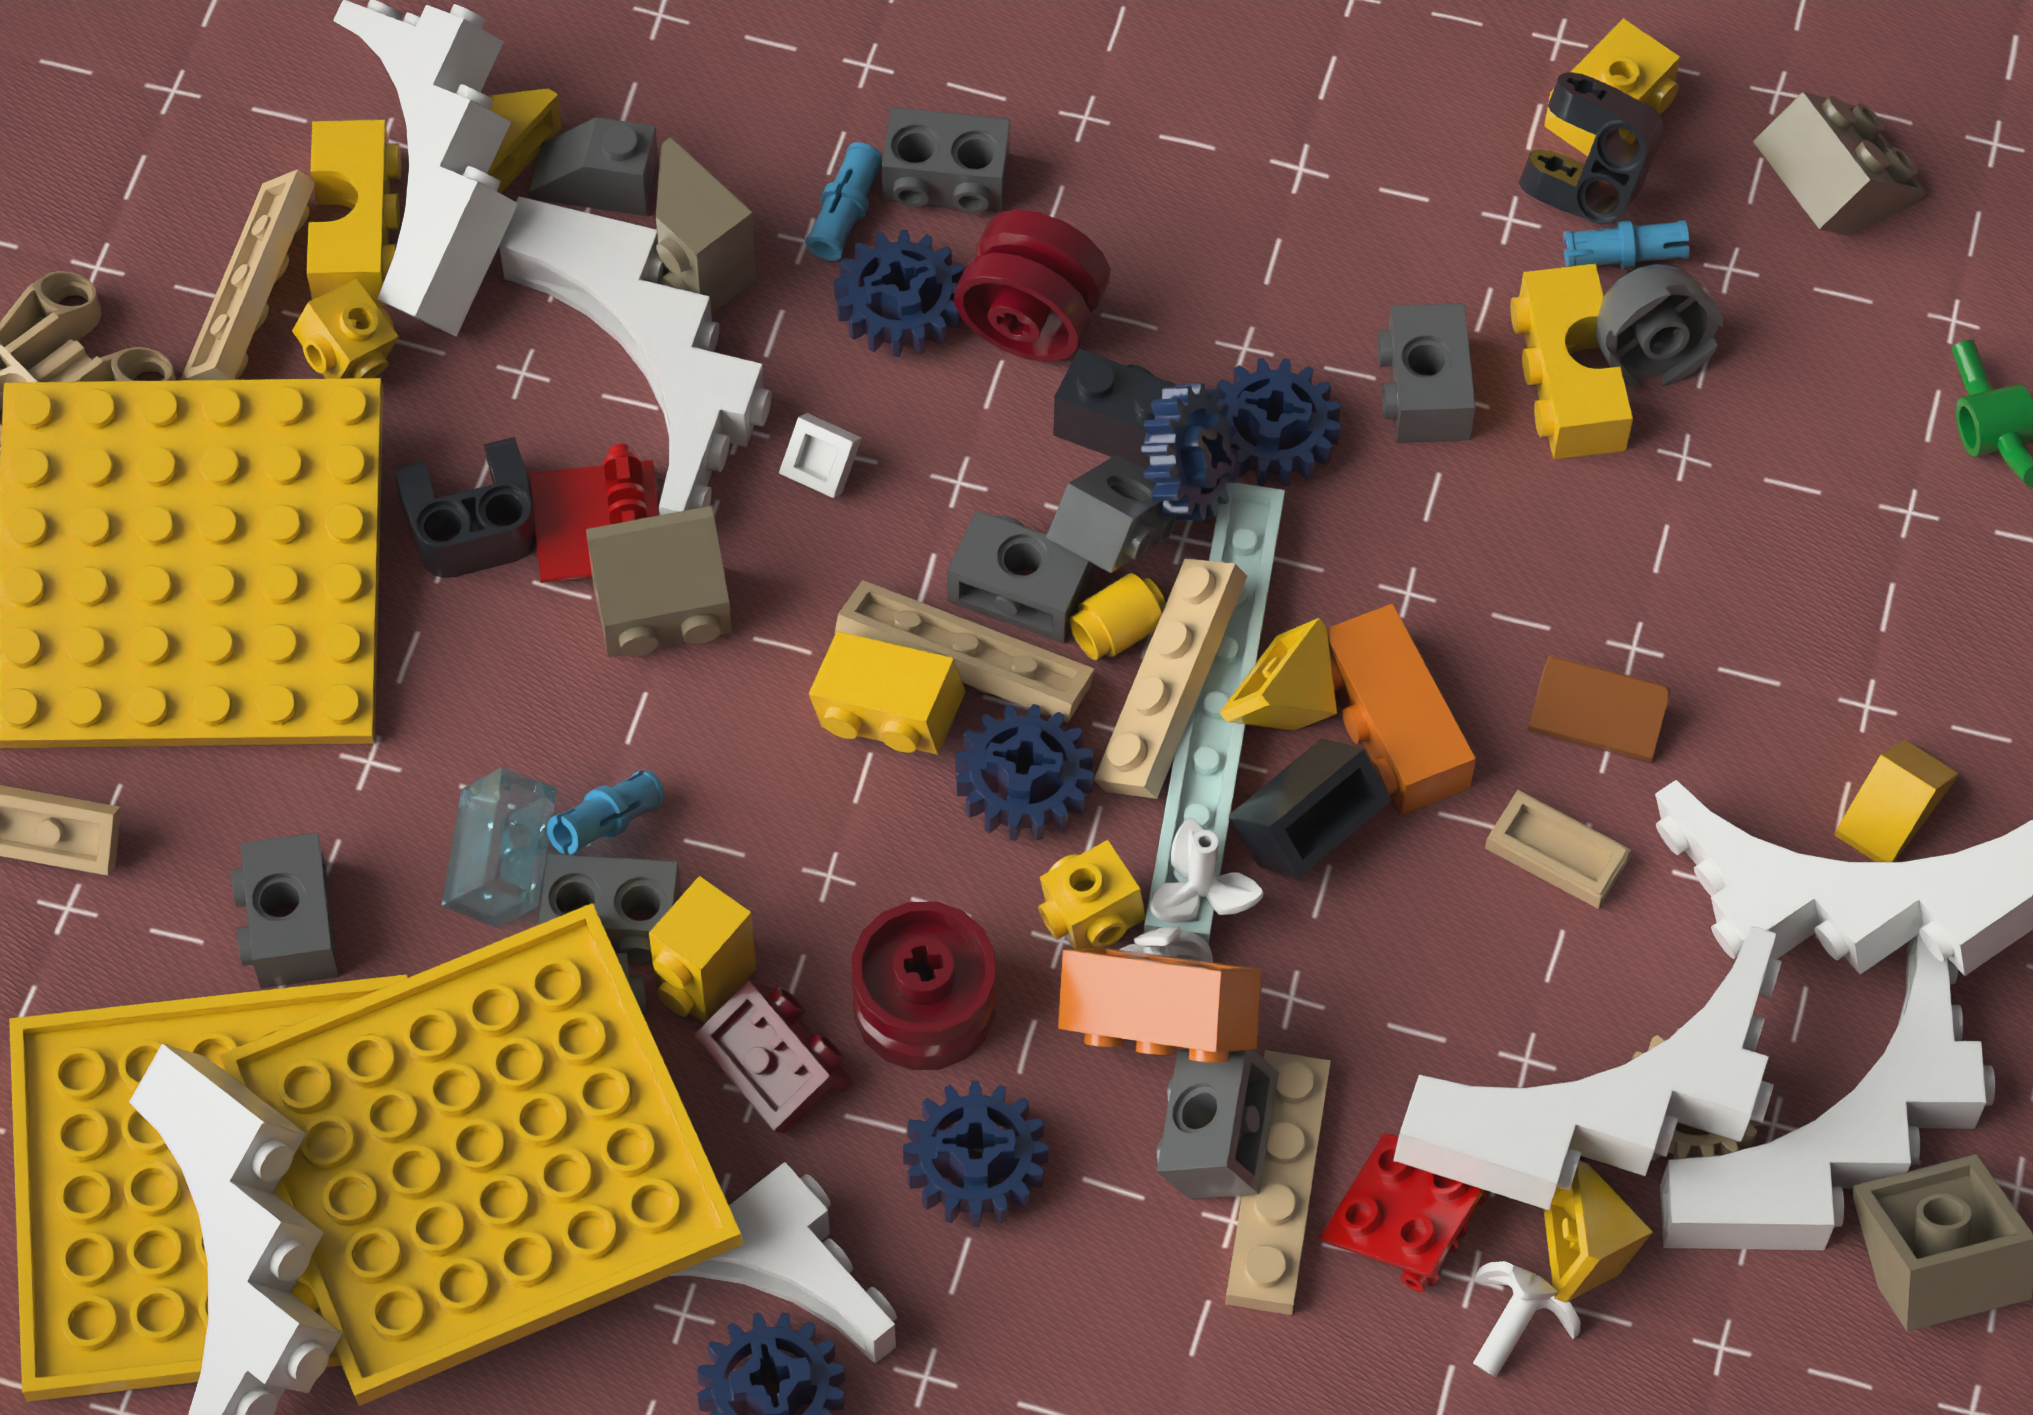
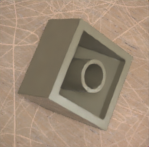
M670 137L661 144L656 206L658 235L656 250L663 262L664 276L660 279V284L710 296L712 315L757 280L752 211Z
M712 505L586 529L594 593L608 657L620 654L641 656L652 652L657 647L682 642L703 644L716 639L719 635L732 633L730 603Z
M1977 1154L1853 1185L1852 1196L1878 1289L1907 1332L2032 1299L2033 1233Z

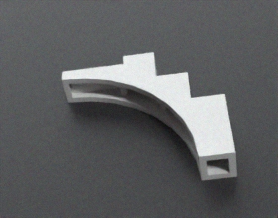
M343 0L333 21L359 35L381 58L397 88L407 125L409 176L406 208L395 255L377 300L457 337L518 206L517 202L496 192L501 181L487 174L511 124V121L489 110L494 100L481 93L504 41L483 30L487 21L484 17L456 4L453 5L450 13L426 5L421 17L407 12L403 21H400L403 15L401 12L379 1L370 0L365 8Z
M518 196L516 201L518 206L499 245L504 279L547 293L582 312L622 345L646 376L666 421L669 435V467L659 504L660 515L709 506L711 487L707 485L713 470L722 471L728 456L730 443L747 447L754 425L764 426L768 417L772 392L771 390L764 389L763 365L714 352L718 341L719 323L712 322L710 296L660 284V279L664 276L663 262L656 250L658 244L656 229Z
M1677 780L1655 794L1661 820L1656 823V828L1672 852L1679 855L1685 851L1696 864L1694 867L1695 874L1704 889L1711 895L1716 924L1711 926L1712 932L1723 950L1733 959L1738 956L1752 925L1777 933L1770 954L1771 958L1778 959L1816 933L1820 943L1831 957L1839 960L1844 956L1855 970L1862 974L1920 934L1924 944L1936 959L1943 962L1949 958L1958 970L1966 976L2033 929V820L2002 837L1954 854L1907 862H1845L1799 854L1753 837L1708 810Z
M1751 925L1733 968L1706 1006L1668 1040L1625 1065L1578 1081L1530 1088L1468 1086L1419 1075L1401 1127L1393 1160L1549 1210L1556 1187L1570 1191L1580 1155L1646 1176L1653 1153L1667 1156L1677 1122L1741 1142L1750 1119L1760 1123L1763 1122L1774 1084L1762 1081L1769 1056L1756 1053L1755 1050L1765 1018L1753 1015L1758 995L1768 999L1771 998L1782 961L1770 957L1777 933Z
M1920 934L1910 940L1907 947L1906 995L1898 1027L1885 1053L1851 1093L1815 1121L1770 1143L1726 1155L1668 1160L1660 1185L1663 1248L1825 1250L1833 1228L1841 1227L1843 1224L1844 1195L1842 1188L1853 1189V1185L1908 1172L1910 1166H1917L1920 1157V1135L1918 1128L1975 1129L1985 1105L1993 1104L1995 1075L1991 1065H1983L1981 1041H1962V1008L1960 1005H1951L1950 984L1956 983L1958 968L1949 958L1943 962L1936 959L1924 944Z
M162 1044L132 1096L130 1103L160 1133L180 1165L200 1217L208 1262L209 1320L201 1374L188 1415H274L277 1403L285 1389L309 1393L316 1379L327 1367L329 1356L342 1335L340 1331L291 1293L299 1276L308 1267L311 1255L324 1232L273 1193L281 1177L289 1169L293 1156L306 1133L206 1056Z
M786 1162L729 1205L741 1232L744 1245L670 1275L698 1276L745 1284L791 1301L839 1330L875 1364L896 1348L895 1324L893 1322L897 1319V1315L890 1303L876 1288L871 1287L865 1291L849 1274L853 1271L850 1260L833 1240L828 1238L823 1243L821 1242L830 1234L827 1208L831 1206L828 1196L810 1175L805 1174L799 1178Z

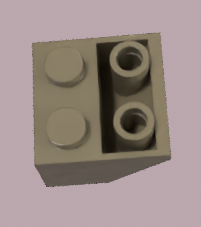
M1802 92L1753 141L1819 230L1849 236L1919 202L1927 194L1914 177L1918 173L1916 165L1903 151L1889 145L1881 134L1884 130L1882 121L1870 108L1861 103L1855 106L1844 103L1834 96L1825 98Z

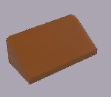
M1548 656L1540 680L1528 731L1652 763L1671 690L1669 687L1555 656Z

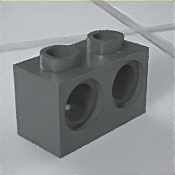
M891 107L882 161L883 201L898 202L909 207H919L922 205L951 207L968 213H979L982 211L1002 212L1010 157V119ZM910 161H922L921 163H910ZM975 166H976V167H982V168H981V169H970L969 167H975Z
M547 853L539 925L564 915L563 912L573 905H589L593 903L615 954L627 953L628 963L639 965L651 964L653 961L649 932L681 895L678 861ZM638 909H651L657 912L654 917L646 921H635L628 918L633 911Z

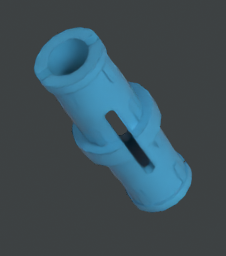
M861 142L850 144L834 182L828 183L820 196L821 204L823 205L805 240V244H808L806 247L808 251L820 259L836 261L841 258L843 248L855 222L862 220L869 208L867 195L878 171L882 167L883 155L871 145Z
M1629 220L1618 221L1617 228L1575 232L1570 230L1564 231L1563 244L1567 245V249H1563L1565 265L1570 267L1595 263L1596 266L1620 264L1622 269L1635 268L1636 262L1675 258L1688 259L1689 245H1685V241H1689L1686 220H1678V222L1633 226Z
M639 770L631 777L612 787L605 785L591 790L585 795L584 801L562 814H557L549 820L547 834L550 842L560 853L566 854L568 852L569 855H572L600 837L613 838L621 834L628 828L631 820L650 810H655L663 804L665 793L661 781L653 772Z

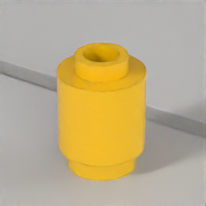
M1129 573L1079 603L1078 612L1069 617V626L1075 640L1088 657L1093 660H1097L1104 655L1112 658L1155 632L1166 602L1161 591L1151 579L1145 578L1141 580L1135 574Z

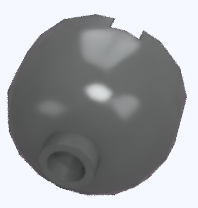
M1654 264L1637 268L1621 277L1605 293L1597 317L1596 337L1610 367H1621L1626 384L1632 387L1644 388L1639 380L1662 375L1661 386L1674 384L1696 372L1713 355L1718 345L1713 336L1717 331L1718 324L1723 328L1724 318L1708 289L1696 277L1674 266Z

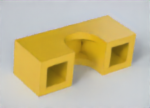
M385 120L312 121L311 176L312 180L316 182L314 191L317 205H342L353 209L348 215L339 220L309 222L307 278L312 300L357 278L376 305H387L377 299L397 247L396 244H389V230H399L398 193L390 194V180L401 179L399 143L389 144Z
M1596 263L1523 272L1519 297L1511 298L1510 308L1514 332L1516 334L1524 333L1527 348L1523 349L1522 353L1525 381L1527 385H1536L1539 400L1535 401L1534 404L1537 433L1540 438L1548 437L1553 460L1626 451L1633 416L1621 367L1588 368L1577 363L1570 356L1575 351L1600 348L1596 337V326L1604 296Z

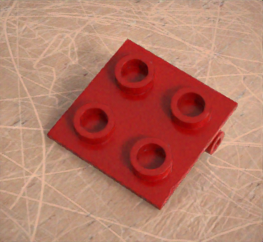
M620 443L609 448V455L604 458L603 465L529 473L541 583L592 578L586 529L660 515L653 459L641 461L640 456L633 451L631 445Z
M1384 1132L1319 1239L1323 1243L1403 1269L1404 1272L1400 1277L1401 1281L1410 1289L1423 1292L1427 1285L1433 1286L1438 1282L1440 1278L1438 1271L1446 1259V1254L1456 1252L1459 1247L1456 1237H1464L1469 1230L1467 1224L1477 1206L1483 1205L1486 1202L1488 1194L1484 1189L1394 1161L1399 1137Z

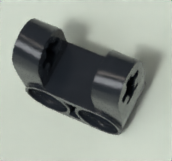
M1563 73L1558 77L1548 107L1556 117L1596 135L1586 163L1582 164L1554 151L1534 150L1529 153L1519 185L1528 195L1559 210L1582 217L1592 223L1600 225L1611 224L1620 219L1644 185L1663 136L1664 126L1662 118L1656 109L1649 104L1641 102L1611 85L1581 73ZM1619 129H1626L1635 134L1639 145H1632L1623 140ZM1599 180L1607 181L1614 185L1619 196H1612L1604 192L1599 184Z
M515 437L484 444L487 464L493 482L492 485L435 499L424 460L393 467L410 535L424 568L432 575L442 578L458 577L516 562L525 558L533 550L536 543L532 502L526 471ZM506 519L516 520L515 523L509 526L495 525L497 522ZM442 535L456 536L449 541H435L436 538Z

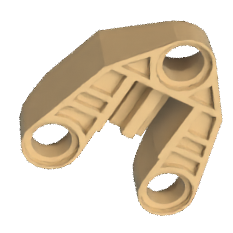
M51 272L29 285L0 322V410L3 408L4 383L135 381L134 379L139 374L149 371L158 372L165 378L161 381L177 380L169 359L162 353L150 348H127L100 358L97 356L93 360L86 354L84 347L78 340L91 332L99 323L101 306L96 288L92 282L84 276L73 272ZM74 295L88 300L85 304L78 306L58 304L62 299ZM0 424V444H1L2 425Z

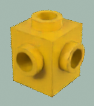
M357 278L309 301L292 330L303 346L304 355L310 366L316 372L322 373L326 379L377 377L387 368L389 363L386 358L399 337L394 330L393 322L387 311L375 304Z
M1108 840L1081 855L1072 854L1060 859L1051 867L1048 873L1040 876L1045 902L1038 906L1040 915L1051 935L1056 940L1066 936L1073 949L1108 947L1117 942L1127 929L1146 919L1141 890Z

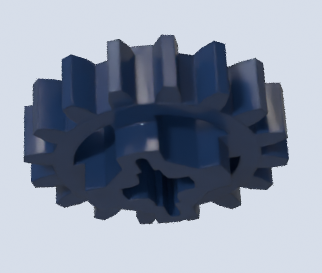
M901 230L897 242H889L883 232L876 233V247L870 249L867 245L858 242L855 245V261L842 258L840 262V278L834 279L838 320L848 321L849 336L853 340L867 334L869 350L872 352L880 348L884 342L891 344V351L894 357H900L903 345L912 344L918 354L925 353V339L931 337L934 341L943 344L947 341V326L959 328L961 324V316L954 305L955 288L964 272L962 264L952 265V250L948 246L936 252L932 251V236L928 234L917 244L910 242L908 230Z
M1260 358L1257 361L1256 372L1250 374L1245 368L1238 365L1234 368L1233 384L1224 380H1220L1217 383V404L1227 403L1229 410L1226 419L1229 422V426L1235 425L1236 428L1234 436L1230 439V446L1238 451V458L1236 459L1234 474L1237 478L1252 470L1257 472L1256 480L1258 486L1264 487L1269 475H1278L1279 481L1283 487L1290 486L1291 472L1298 471L1302 476L1310 479L1314 475L1315 461L1326 465L1331 461L1332 446L1339 443L1341 406L1340 402L1330 401L1331 385L1329 382L1319 383L1315 386L1312 384L1313 368L1308 366L1297 375L1291 372L1290 359L1284 358L1278 370H1270L1266 360Z
M1205 383L1176 384L1175 387H1164L1162 389L1163 399H1154L1151 402L1155 419L1144 421V428L1147 433L1144 445L1141 446V453L1150 458V465L1144 471L1145 479H1151L1155 485L1151 497L1153 501H1163L1162 513L1165 516L1175 515L1177 521L1205 520V517H1215L1218 515V504H1227L1229 501L1228 492L1225 488L1226 483H1235L1236 481L1234 469L1236 459L1238 458V451L1230 446V439L1234 436L1236 428L1235 425L1229 426V422L1226 419L1229 407L1227 403L1217 404L1218 391L1215 388L1205 389Z
M1032 704L1027 717H1018L1012 705L1005 706V719L1001 722H997L987 713L981 717L982 735L967 730L964 734L965 751L956 752L955 772L959 773L956 776L957 796L967 797L966 814L970 818L984 812L985 831L989 833L997 829L1000 824L1007 825L1009 839L1013 841L1018 839L1022 828H1031L1036 840L1043 839L1044 825L1051 822L1061 831L1067 829V810L1082 814L1085 810L1086 800L1084 793H1091L1093 791L1094 772L1089 771L1093 765V752L1091 748H1081L1083 731L1077 727L1064 732V714L1060 712L1055 713L1048 721L1040 719L1039 705ZM1020 770L1029 771L1028 774H1020Z
M972 1081L969 1087V1095L960 1097L957 1091L949 1085L945 1087V1104L939 1106L927 1098L922 1102V1116L925 1122L909 1120L907 1135L912 1142L903 1145V1164L913 1166L907 1171L910 1189L925 1187L922 1192V1206L926 1210L942 1202L945 1204L946 1222L952 1223L958 1217L960 1211L969 1212L972 1227H980L983 1212L992 1211L995 1218L1002 1223L1007 1221V1204L1012 1201L1023 1209L1030 1205V1192L1027 1186L1042 1188L1044 1169L1039 1165L1048 1163V1144L1039 1141L1043 1138L1044 1132L1042 1119L1025 1121L1029 1115V1102L1025 1098L1016 1101L1010 1106L1006 1103L1005 1086L999 1085L990 1097L982 1095L979 1081ZM957 1122L950 1130H944L951 1124ZM994 1122L1000 1124L1001 1126L1006 1128V1130H1002ZM969 1149H982L983 1158H969ZM1002 1177H1008L1002 1183L992 1187ZM944 1178L952 1179L958 1186L951 1184Z
M782 1312L776 1327H767L761 1313H756L753 1315V1330L746 1333L732 1322L727 1326L730 1344L725 1346L711 1341L707 1346L709 1358L714 1365L698 1366V1382L706 1387L697 1393L699 1411L712 1412L710 1415H794L801 1405L810 1403L811 1405L802 1415H832L828 1410H843L845 1406L844 1391L836 1388L845 1382L843 1364H830L835 1358L834 1343L831 1340H827L815 1346V1325L808 1322L798 1332L791 1330L788 1313ZM780 1350L793 1353L800 1358L793 1359ZM751 1355L741 1370L732 1371L741 1360ZM765 1368L770 1369L772 1380H776V1385L780 1390L777 1393V1408L773 1407L771 1396L767 1395L766 1389L763 1386L765 1382Z

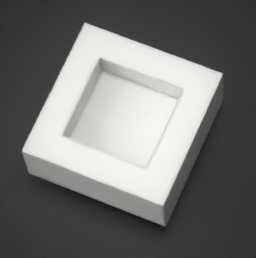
M806 413L797 419L779 474L834 498L842 494L862 437Z

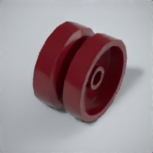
M1016 209L1001 212L987 224L976 246V257L966 266L955 288L954 305L962 320L979 337L1000 350L1028 360L1043 362L1064 360L1077 350L1088 328L1090 313L1098 307L1109 284L1111 268L1103 252L1092 240L1065 221L1034 211Z
M937 901L907 902L884 911L861 932L852 953L854 1021L865 1044L885 1061L909 1070H940L967 1059L986 1040L995 1018V951L984 928L963 910Z

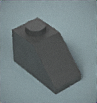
M595 117L542 142L529 189V198L647 216L659 171L656 126Z

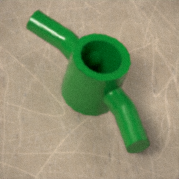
M1965 340L1955 344L1951 351L1968 396L1959 398L1956 404L1957 428L1964 448L1972 457L1999 451L2006 464L2025 485L2033 487V455L2025 446L2033 443V400L2030 393L2020 383L1994 389L1986 374L1975 341Z

